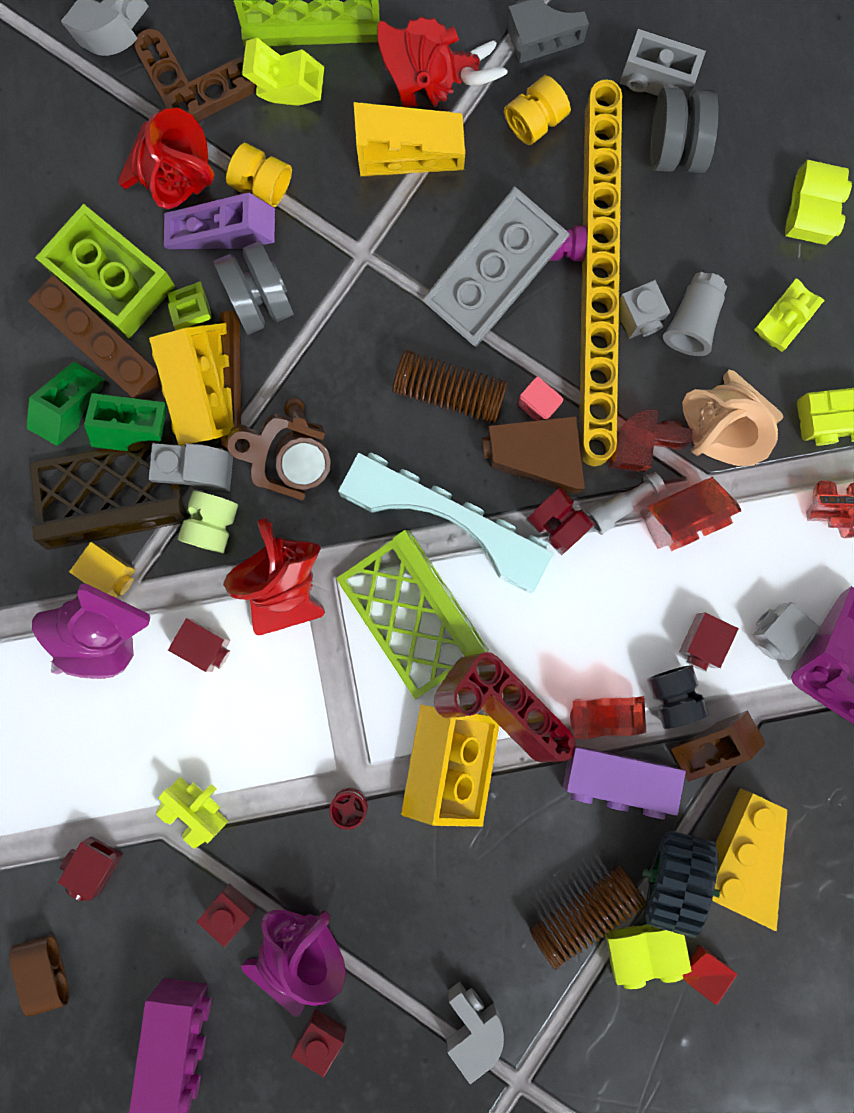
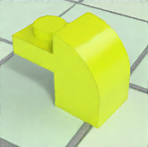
M257 37L246 41L242 75L257 85L256 95L272 103L303 105L321 100L324 66L302 49L280 56Z

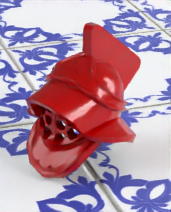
M166 108L156 112L149 121L144 122L118 179L119 185L124 189H128L140 181V185L143 184L150 191L157 205L165 209L177 207L192 193L199 194L206 185H211L215 173L208 164V145L204 131L194 116L180 108Z
M266 517L260 519L257 523L266 546L233 568L227 574L223 583L230 597L239 600H250L253 632L258 636L315 620L325 614L323 605L310 598V590L313 587L311 584L313 582L311 570L321 547L317 543L308 541H293L280 537L276 539L272 523Z

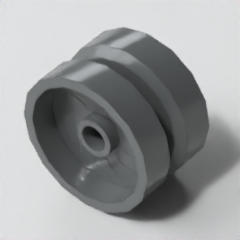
M661 89L654 110L651 131L650 158L653 171L673 172L680 162L684 173H706L714 153L718 129L719 105L715 90L696 89L687 100L682 89Z
M261 241L243 248L242 255L250 270L248 272H242L236 257L231 254L213 261L247 335L259 331L265 326V320L258 307L262 303H265L271 318L276 322L294 315L285 295L287 290L274 261H270Z

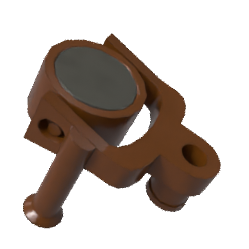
M291 398L284 405V412L288 417L272 414L264 422L261 431L250 429L245 425L234 426L227 437V448L234 458L251 463L250 472L253 484L304 500V490L316 487L325 480L330 471L331 460L323 441L325 432L322 425L307 422L304 416V403L298 398ZM285 428L291 429L293 431L287 432L279 439L274 450L275 466L281 480L269 478L265 475V461L271 442L280 430ZM238 439H246L243 443L237 442Z

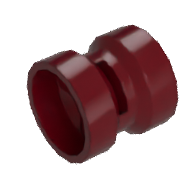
M349 787L339 791L329 808L330 819L334 825L344 830L355 829L361 825L368 810L367 798L363 792L356 788Z

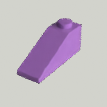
M250 193L164 213V247L167 249H243L258 241H261L263 245L274 243L275 208Z

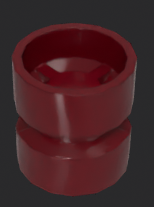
M560 487L526 520L540 534L547 533L549 535L547 542L562 556L596 523L582 509L575 510L573 508L574 500Z

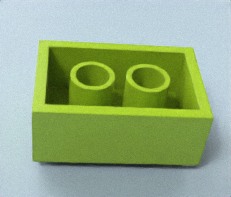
M85 204L76 211L35 257L49 273L54 275L129 339L168 296L167 293H170L175 288L166 271Z

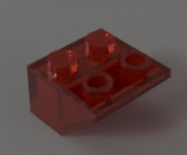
M712 476L657 501L639 512L657 549L659 550L668 545L672 552L699 540L698 531H701L704 537L733 524L731 516L742 510L740 505Z

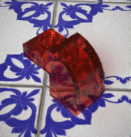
M658 410L641 411L629 418L617 432L616 450L610 457L609 468L644 473L652 466L654 446L683 450L691 444L693 429L683 428L681 422L670 420L661 421L660 424H657Z
M644 696L577 698L572 701L573 708L570 712V723L574 729V739H590L600 736H634L646 733Z

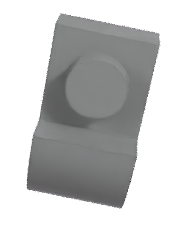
M77 0L61 20V23L81 47L97 55L109 56L122 52L137 40L136 35L131 29L149 6L145 0H103L101 3L95 0Z
M152 443L149 480L151 482L189 485L193 489L230 492L233 456L225 450L186 443V446Z
M458 982L448 990L449 1003L465 1025L446 1039L447 1053L469 1084H472L490 1070L499 1059L504 1044V1033L500 1015L495 1004L493 1003L484 1011H481L484 1005L472 988L466 991L461 982Z

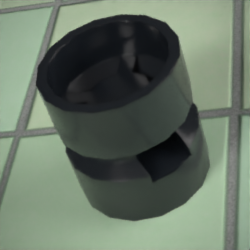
M693 665L674 668L647 678L653 699L659 700L661 703L657 707V711L664 729L687 725L709 716L703 695L695 692L699 683Z

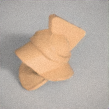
M728 370L723 376L724 385L716 386L712 390L694 389L686 394L682 402L684 416L693 433L691 440L695 444L691 452L696 456L703 453L711 458L736 466H753L767 459L778 440L776 424L783 419V414L735 371Z

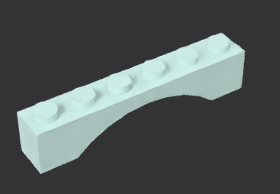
M358 453L338 490L341 497L372 513L389 509H412L432 513L447 519L466 531L482 547L500 579L529 594L535 592L554 555L553 552L547 550L548 543L532 535H529L528 539L516 534L517 528L502 519H497L494 523L483 517L484 511L471 503L465 502L463 506L450 500L452 494L440 487L433 485L430 490L419 484L420 478L407 470L401 469L397 473L387 468L388 462L376 454L369 453L366 457Z

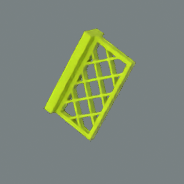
M234 0L241 25L244 47L247 40L256 37L267 46L378 42L376 30L377 24L380 21L379 0H346L345 2L340 0H313L309 4L302 0H276L278 2L274 5L265 0Z
M410 530L402 531L393 537V540L336 578L414 699L440 684L454 666L439 662L443 642L457 645L464 656L489 651V648ZM394 549L401 560L399 575L379 572L382 557ZM375 562L374 571L365 569ZM405 568L412 578L404 577ZM359 572L373 575L369 595L356 593L348 580ZM378 576L397 580L394 601L374 597ZM403 581L415 583L421 590L419 606L399 602ZM425 598L432 608L424 607ZM360 599L368 600L367 607L364 606ZM373 601L393 605L389 625L375 623L371 616ZM398 606L418 610L414 631L394 627ZM423 612L437 614L441 620L439 636L419 632ZM445 628L452 639L444 637ZM380 629L388 630L386 638ZM393 632L412 635L409 656L394 652L391 647ZM418 637L438 641L434 661L414 657ZM400 659L408 661L406 668L404 667ZM413 662L433 666L430 681L420 688L417 687L410 676ZM438 667L447 669L436 677Z

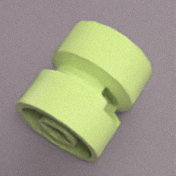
M192 491L187 511L191 516L190 519L183 520L177 540L207 550L224 553L229 533L225 528L227 525L233 524L238 504L211 494Z

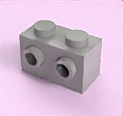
M638 29L620 84L626 85L636 92L645 91L657 96L663 88L682 89L688 99L695 85L706 51Z

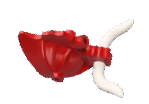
M420 16L418 19H409L408 25L403 29L390 26L382 20L377 24L379 52L386 70L398 88L402 107L418 106L414 92L425 88L435 107L439 101L444 102L447 100V95L454 92L451 87L454 82L461 84L463 81L466 85L478 86L507 74L506 68L492 67L479 71L480 61L490 55L495 49L496 41L487 42L468 53L464 50L462 52L452 51L449 45L459 41L454 26L445 29V25L439 23L435 17L424 18Z

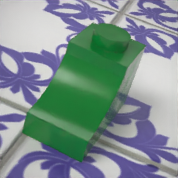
M72 362L29 397L27 429L56 446L60 445L79 428L81 418L89 406L91 393L98 394L103 389L104 378L80 364Z
M91 393L84 422L91 447L128 451L129 445L136 442L161 441L167 413L166 402Z

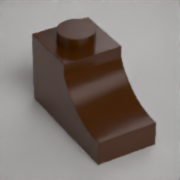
M747 710L718 721L705 731L675 744L671 751L680 768L686 771L685 777L690 782L751 760L765 745V741Z

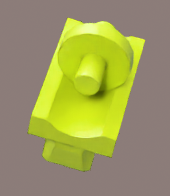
M796 278L754 331L771 347H776L783 352L825 300L808 291L802 282Z
M180 777L158 797L161 803L156 811V815L164 823L172 824L179 817L189 827L182 836L183 840L192 848H197L204 842L208 844L229 822L218 812L220 806L211 798L217 790L213 784H210L203 791L194 782L189 785Z

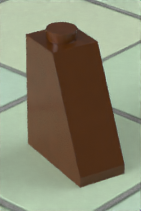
M576 417L489 426L487 437H482L484 459L490 458L491 468L554 489L561 487L570 494H580L585 489Z

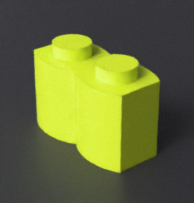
M812 160L805 161L798 169L795 178L785 236L826 245L835 236L840 235L845 223V215L841 214L842 202H846L852 187V182L848 181V168Z
M648 924L611 930L609 934L605 932L613 978L617 985H623L625 989L642 988L646 985V981L654 978H660L665 983L677 982L683 979V974L692 972L684 935Z

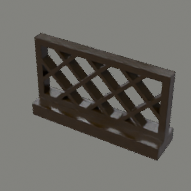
M172 436L161 437V441L133 443L129 445L128 451L103 448L31 462L30 471L36 516V526H32L34 541L46 550L182 524L183 520L188 518L186 508L183 506L180 484H171L172 497L157 500L149 493L158 482H151L149 480L144 488L141 489L129 481L141 465L150 470V464L145 459L152 451V443L174 445ZM127 455L134 461L123 476L109 468L117 457ZM92 462L99 468L87 483L74 475L83 463ZM57 469L63 475L50 490L43 485L42 471ZM105 472L119 480L107 496L94 489ZM70 479L83 486L71 503L58 495ZM125 485H127L139 494L131 505L121 507L114 500ZM90 492L103 500L95 512L84 513L78 509ZM55 499L68 507L59 519L47 521L46 510Z

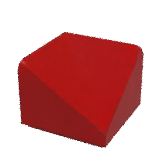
M699 945L689 960L692 972L683 974V980L709 1001L717 1005L738 974L729 965Z

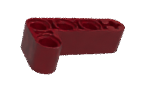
M491 652L461 657L435 692L434 706L439 715L444 718L466 717L477 714L482 708L537 762L566 761L574 755L576 742L571 731L498 656ZM457 694H458L459 699H460V703H459V704H458V701H457Z

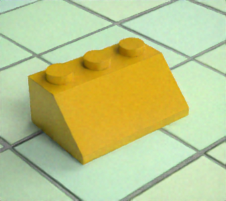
M420 704L401 811L402 816L432 826L483 827L499 732V725L489 715L477 713L466 717L444 718L438 714L435 706Z

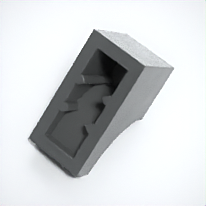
M544 0L517 1L514 5L509 6L506 28L519 64L584 43L589 26L585 11L576 13L561 12L548 6Z

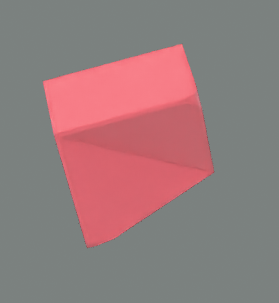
M537 376L520 395L517 406L535 421L549 420L562 404L563 398Z

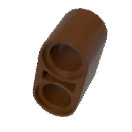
M47 935L12 946L9 954L10 967L24 1015L30 1017L67 1006L70 997L69 986L59 947L54 936Z

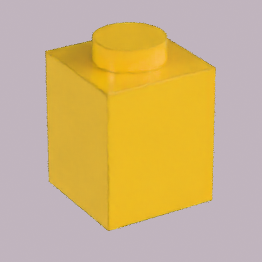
M90 542L69 572L85 584L116 598L118 595H124L134 581V578L131 576L136 569L102 545Z

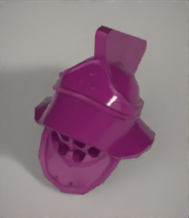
M80 584L77 592L78 596L71 601L65 602L62 607L38 612L33 617L32 631L36 640L53 657L52 661H50L52 662L50 673L59 675L64 672L66 675L85 679L113 678L123 673L134 656L132 636L146 628L151 619L148 613L88 584Z
M271 910L266 913L261 922L263 942L259 948L258 959H247L241 966L244 974L295 1017L301 1015L306 1005L317 1006L328 1003L342 991L346 977L344 958L327 927L331 915L324 910L318 916L312 914L303 916L286 910Z

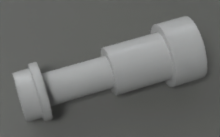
M656 472L644 475V483L625 495L620 493L603 505L598 503L588 509L586 514L596 523L593 528L600 535H603L614 527L616 521L632 512L634 505L651 494L655 497L660 496L661 492L666 490V487Z

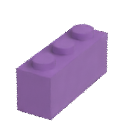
M576 746L574 755L567 761L562 788L566 792L571 793L570 799L592 804L593 798L607 800V807L628 812L629 806L644 808L643 815L665 819L666 813L678 815L686 771L674 766Z

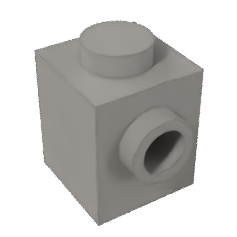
M655 280L622 294L619 299V318L629 339L640 334L648 336L663 328L662 323L670 314V310Z
M793 602L779 604L774 611L772 609L766 611L756 622L759 628L752 636L760 642L757 646L760 651L770 659L791 660L820 627Z

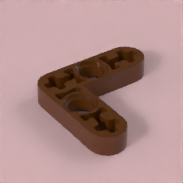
M147 29L137 36L135 41L136 52L166 108H179L178 104L185 102L189 108L187 112L192 114L198 122L256 92L257 85L250 80L245 81L240 76V73L243 71L244 56L236 58L188 82L166 39L159 31ZM150 44L157 48L161 59L155 62L154 57L147 48ZM165 71H173L177 74V78L172 84L163 85L159 82L160 75ZM229 77L231 83L234 85V89L230 90L227 82V78ZM214 84L222 86L224 92L220 97L212 99L205 95L209 86ZM199 93V96L203 103L200 106L197 99L195 98V94Z

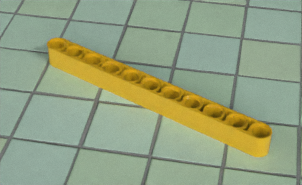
M607 79L598 81L591 88L585 109L583 225L587 227V247L585 260L582 262L579 446L581 459L590 466L604 464L613 455L617 445L622 92L617 83ZM597 101H605L610 106H601ZM596 134H605L609 140H601ZM604 167L608 170L609 174H600L595 168ZM594 201H604L609 208L601 209L595 205ZM602 234L607 237L609 242L599 243L594 239L593 235ZM602 268L607 272L608 277L598 278L592 269ZM602 302L607 307L608 312H596L592 307V303ZM600 336L604 338L607 342V347L597 348L591 342V337ZM595 370L603 372L607 382L604 384L594 382L590 372ZM599 405L603 407L606 411V418L601 420L594 418L590 413V406ZM589 441H601L606 449L605 454L595 455L589 448Z

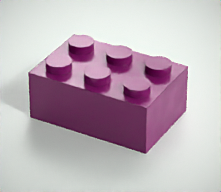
M163 978L146 999L129 1113H189L192 1099L197 1098L201 1075L195 1074L197 1061L202 1060L206 1044V1036L200 1035L203 1021L208 1020L211 1008V997H206L207 983Z

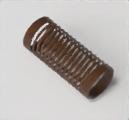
M406 349L403 352L394 378L393 394H400V396L403 395L404 397L408 395L410 399L415 397L416 401L421 397L422 403L427 399L428 405L433 401L434 407L439 403L440 409L445 405L446 411L451 407V411L454 412L457 409L458 414L462 413L464 409V416L468 415L470 411V418L474 417L476 413L477 420L482 415L483 422L495 424L508 384L507 380L504 381V379L501 380L499 378L493 391L495 377H492L486 392L489 375H486L479 393L483 373H480L472 393L477 372L474 371L465 394L471 370H467L459 392L465 370L462 367L452 393L459 368L456 365L445 394L452 369V363H450L438 394L446 366V361H444L432 393L440 364V359H438L425 393L434 358L432 357L429 361L426 375L419 391L428 356L426 355L423 359L419 376L413 389L422 354H418L413 369L416 356L415 351L412 352ZM412 369H413L412 377H411L410 383H409V385H408V382H409V379H410V376H411V372H412Z
M620 865L614 867V870H610L611 877L605 874L606 882L599 878L601 886L594 882L596 891L592 886L588 885L591 895L583 889V894L587 901L581 894H577L583 907L576 898L572 897V901L579 913L567 901L566 904L575 919L567 908L561 905V909L570 924L560 910L556 909V913L566 930L556 916L550 913L562 936L549 918L545 917V921L558 942L543 921H539V924L535 923V926L532 925V928H529L531 936L554 970L558 971V968L566 965L565 959L571 961L570 954L573 957H577L576 951L582 953L581 946L584 949H588L587 943L593 945L591 937L595 941H599L596 932L600 937L604 938V933L600 926L608 934L610 930L606 923L611 929L615 930L610 917L620 926L621 923L614 911L623 922H626V918L618 905L629 918L632 917L622 899L634 914H637V910L641 911V909H644V906H647L644 897Z

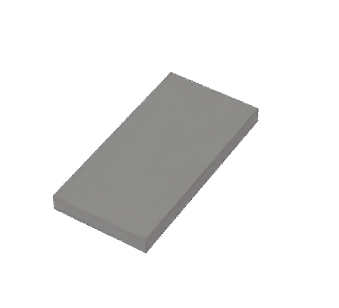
M514 187L422 301L472 345L477 347L570 234L519 189Z

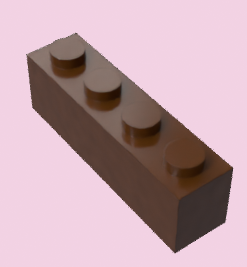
M54 275L28 300L132 398L151 400L162 389L158 371Z

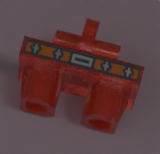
M819 481L813 489V502L806 511L807 521H828V528H838L841 538L852 539L854 537V483H850L847 487V495H838L836 483L833 481Z

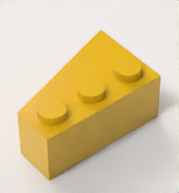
M354 102L360 176L464 170L465 144L462 113Z
M226 323L183 328L149 338L152 347V357L157 365L162 384V393L169 409L172 430L180 446H184L186 443L193 444L229 435L230 430L234 427L231 389L224 388L223 368L229 367V357L225 354L222 355L221 335L227 334Z
M740 788L715 843L718 852L715 889L720 890L719 898L713 896L712 901L777 931L787 809Z

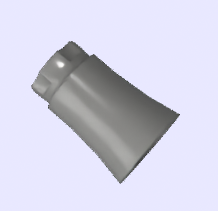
M703 272L694 275L673 320L663 334V340L668 346L692 356H705L711 352L714 331L727 289L724 283L725 280L714 273Z

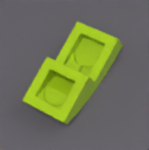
M201 281L167 293L170 302L168 307L175 330L188 328L211 319L208 299Z

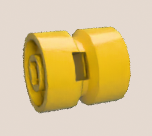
M547 75L542 76L528 87L526 95L520 94L504 107V115L511 130L527 145L535 143L547 133L548 126H556L571 111L570 102L564 90L553 78Z
M244 142L237 148L231 158L226 173L227 186L243 194L252 192V195L275 208L287 191L292 176V167L273 156L266 159L265 152Z

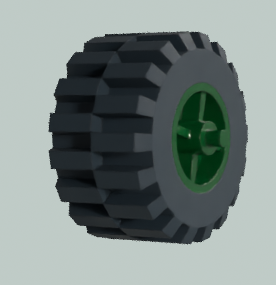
M667 830L662 836L651 871L644 869L642 874L643 877L649 878L646 897L647 906L645 907L648 925L691 938L698 936L706 923L713 896L718 898L720 896V890L715 889L718 870V852L715 842L672 830Z

